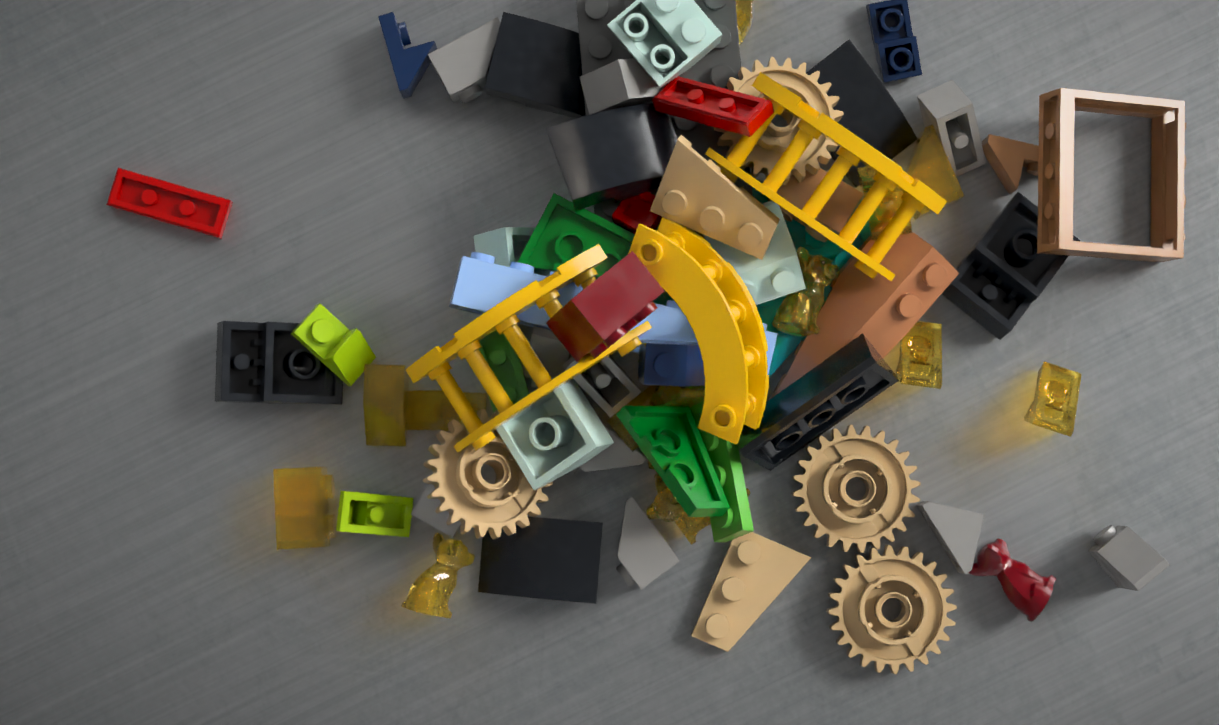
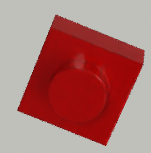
M649 192L623 200L612 215L615 224L634 234L638 224H643L655 230L663 217L650 211L655 195Z

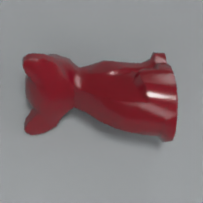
M999 538L995 542L988 543L978 552L977 563H973L972 570L968 572L974 576L981 577L988 575L997 576L1009 601L1026 615L1027 620L1030 622L1034 621L1045 608L1056 581V577L1052 574L1048 577L1040 576L1026 563L1011 559L1006 542Z

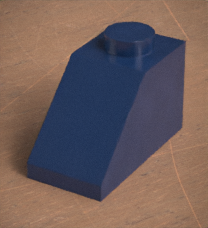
M640 339L642 345L639 346L638 381L643 385H705L704 365L698 342Z

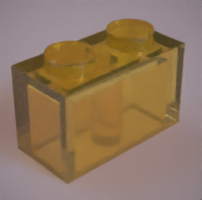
M327 467L273 469L277 550L330 546V538H336L335 514H329L328 499L334 498L335 495L333 474L327 475Z

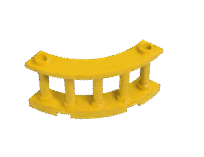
M760 72L751 86L764 95L763 99L772 101L774 113L751 137L742 135L727 158H724L710 147L705 155L718 163L717 166L721 168L720 172L731 182L735 183L739 177L856 257L858 260L854 266L872 279L879 273L892 281L895 274L882 266L880 262L916 211L921 212L925 206L938 215L947 201L917 178H912L902 170V167L823 112H818L803 102L802 98ZM786 110L801 120L797 125L800 129L767 178L761 183L740 169V167L776 114L781 116L783 111ZM822 134L840 146L836 152L839 156L802 210H800L776 192L813 138L818 140ZM861 161L876 172L872 178L875 182L837 235L816 221L815 218L851 166L854 165L856 167ZM898 187L904 192L900 198L903 201L868 253H863L851 244L888 191L893 192Z
M664 217L661 219L657 231L643 224H638L629 253L632 251L635 253L660 286L677 303L691 325L700 347L704 365L705 397L698 429L731 443L738 444L743 425L755 430L760 426L769 388L766 355L768 346L763 323L756 304L734 267L729 262H726L702 236L690 228Z
M599 244L556 268L557 272L540 282L535 280L455 332L453 334L455 337L441 348L439 345L434 347L405 369L413 383L429 376L431 381L436 380L468 430L469 435L454 445L457 453L470 445L473 446L475 451L482 448L496 438L493 433L495 429L544 396L616 351L623 357L642 345L639 337L652 328L648 321L626 333L595 359L588 353L576 365L552 379L518 326V323L521 321L517 316L537 304L539 309L544 308L550 318L563 307L558 300L560 297L558 290L574 282L577 287L581 286L584 290L596 280L595 276L598 273L595 267L607 259ZM497 330L499 335H505L538 389L513 404L479 350L482 348L479 341ZM457 356L461 360L466 359L500 413L484 425L450 373V370L453 369L450 362Z

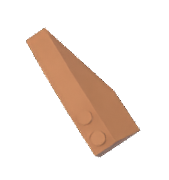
M887 216L861 245L860 251L865 254L868 253L891 220V216ZM907 227L903 229L880 262L882 266L895 274L892 281L879 273L872 279L854 266L858 259L852 256L837 273L838 275L834 277L830 285L832 287L831 292L823 307H818L812 319L815 322L805 340L800 341L794 353L796 357L787 374L782 375L771 398L862 333L881 357L884 358L957 277L959 272L932 245Z

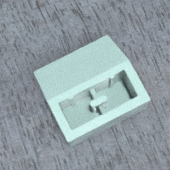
M636 0L607 24L608 28L659 87L664 86L689 70L720 44L722 37L719 29L694 0Z

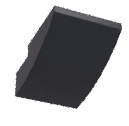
M503 12L485 85L486 94L525 103L526 107L573 118L586 116L584 93L580 81V76L583 75L579 33L549 23Z
M850 39L806 72L807 75H811L819 71L818 84L821 85L828 82L832 84L827 95L839 96L840 99L833 109L843 111L844 114L837 123L889 159L895 158L918 139L886 87ZM840 146L837 147L835 152L828 151L834 161L839 156L836 152ZM860 161L856 167L854 165L851 166L846 176L855 187H858L876 172Z
M642 104L607 110L546 128L576 211L614 198L615 203L659 188L678 139L669 115L656 111L654 104Z
M1017 192L955 268L959 274L944 290L942 295L1001 340L1011 332L1031 303L1040 296L1069 255L1037 253L1038 207L1021 193ZM1073 235V241H1080Z
M221 321L217 323L215 402L342 405L343 381L291 334L299 323Z
M527 516L530 525L521 528L515 523L516 533L508 536L502 529L500 537L492 539L489 531H486L482 538L478 592L596 604L603 522Z

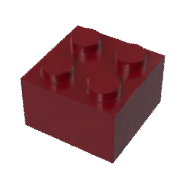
M632 251L573 297L546 324L576 362L588 353L595 359L658 308L653 300L660 296L664 289Z

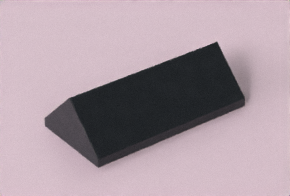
M862 333L768 400L760 426L755 430L743 425L738 442L739 451L743 457L771 471L895 384L899 379Z

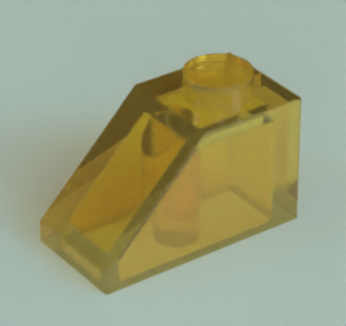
M933 124L926 126L918 136L905 172L912 178H917L947 201L943 207L945 208L960 201L964 197V193ZM902 190L898 192V197L901 204L903 201L900 198L904 194ZM924 206L922 211H916L913 217L917 220L933 213V211Z
M365 364L363 410L367 446L407 447L409 375L405 370L408 367L405 365Z

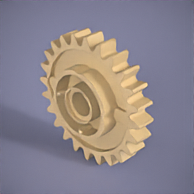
M774 57L770 58L767 67H764L759 60H755L752 72L745 67H741L738 73L739 80L730 77L726 85L729 90L763 98L764 95L751 86L759 73L762 72L802 98L803 102L818 112H823L836 122L840 121L844 115L843 111L833 109L840 99L839 96L827 95L832 84L830 82L818 84L819 71L807 75L805 62L797 69L792 68L791 58L788 57L783 66H778ZM786 110L783 111L781 116L787 121L788 126L777 127L771 122L740 167L742 170L750 167L751 176L754 178L760 173L765 174V179L767 178L800 129L797 125L801 120ZM714 127L715 131L724 132L717 144L718 146L730 147L725 157L727 158L742 135ZM822 134L818 140L813 138L782 184L787 185L791 175H794L799 182H802L806 176V170L813 175L817 174L820 169L818 162L827 165L831 159L828 151L835 152L838 145Z
M485 409L477 412L483 425L500 414L496 410L489 418ZM453 419L447 424L450 433L441 430L436 434L441 445L432 444L428 447V451L435 456V459L427 460L423 465L433 471V474L423 479V482L432 484L435 487V490L427 498L440 500V504L435 510L436 514L447 511L449 513L446 522L448 526L460 521L461 534L467 533L473 527L476 539L484 537L487 530L492 539L499 538L502 529L508 536L516 533L515 523L521 528L529 526L530 523L527 515L536 517L541 514L536 503H544L549 500L547 495L542 492V489L552 486L553 482L533 490L496 429L493 431L496 438L482 448L475 451L473 446L470 445L457 453L454 445L468 436L469 432L463 422L461 425ZM483 464L489 465L494 469L496 473L494 484H490L482 478L481 467Z
M853 425L847 426L845 436H842L837 428L832 429L831 441H828L822 435L817 438L820 446L818 450L810 446L805 448L810 456V460L797 461V464L804 470V473L792 476L794 481L801 484V489L791 492V495L800 497L803 500L795 508V512L806 511L808 514L802 525L810 526L815 524L816 529L813 537L816 539L827 534L828 547H832L840 540L841 548L844 552H848L851 544L855 543L858 552L864 553L867 542H870L878 550L880 549L881 537H884L889 542H894L895 539L892 533L894 528L900 531L907 530L902 522V518L915 517V514L908 508L909 503L920 502V498L911 494V489L920 486L921 483L909 478V475L917 469V466H906L904 464V461L910 454L909 451L896 453L895 450L899 441L894 439L886 444L884 442L885 431L883 430L879 431L873 438L870 435L869 426H864L859 435L856 434ZM853 477L861 479L866 488L864 496L856 501L852 500L846 493V484Z
M885 545L883 555L880 556L878 551L871 547L869 548L868 560L860 554H856L855 561L857 566L855 568L846 564L842 566L847 574L845 579L834 577L833 581L840 587L839 592L828 593V596L835 600L837 604L826 609V612L837 616V621L833 622L829 628L842 631L836 643L838 645L850 644L846 653L848 657L852 658L859 653L861 654L859 665L866 667L873 660L876 672L881 673L885 664H888L891 673L897 674L900 664L903 663L907 670L912 672L914 671L915 659H918L925 665L929 664L926 653L931 651L940 654L941 651L936 644L937 641L950 640V637L943 631V628L945 626H955L956 622L947 617V612L957 609V606L946 602V598L954 593V590L941 587L947 575L944 573L933 574L937 564L935 561H930L923 565L922 552H917L912 558H909L908 547L902 546L898 554L895 555L892 546ZM896 598L901 605V612L897 618L886 620L882 615V605L887 599Z

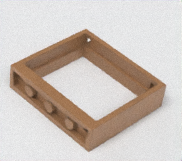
M1059 88L1039 95L1037 253L1149 262H1165L1184 258V240H1186L1184 234V208L1186 205V196L1184 194L1186 156L1184 154L1187 124L1185 122V101ZM1075 111L1152 118L1150 247L1073 241Z

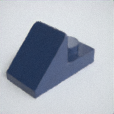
M394 12L380 15L378 18L399 91L403 99L411 97L431 63L428 54L437 50L436 43L431 41L405 49V46L411 44L405 21L398 23Z

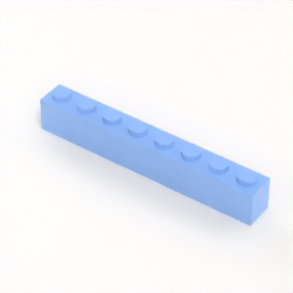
M471 252L470 257L463 256L460 259L449 307L482 315L535 280L540 282L547 276L533 273L535 267L528 264L511 262L510 267L494 264L495 257L491 255ZM572 282L558 290L560 294L558 300L561 305L567 304L583 288L581 286L577 287ZM667 300L666 306L654 303L658 308L631 329L633 330L648 321L652 328L639 337L641 340L697 342L694 331L677 303L671 300ZM537 304L517 316L521 321L518 324L551 330L546 324L550 317L545 309H539ZM763 323L768 351L766 352L768 375L778 333L766 331L767 324ZM639 347L634 349L632 352L639 353Z

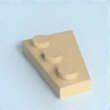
M680 135L650 211L762 260L780 219L743 187L738 188L720 172L721 168L710 159L707 161L691 147V142Z
M754 532L731 540L691 636L729 652L811 557Z

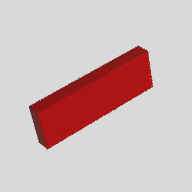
M679 76L671 80L652 99L656 111L751 137L774 113L771 100Z
M118 168L106 205L222 239L233 202L229 199Z

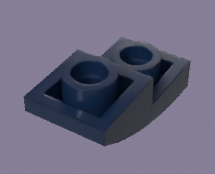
M886 0L866 4L882 82L922 75L916 36H913L908 1Z

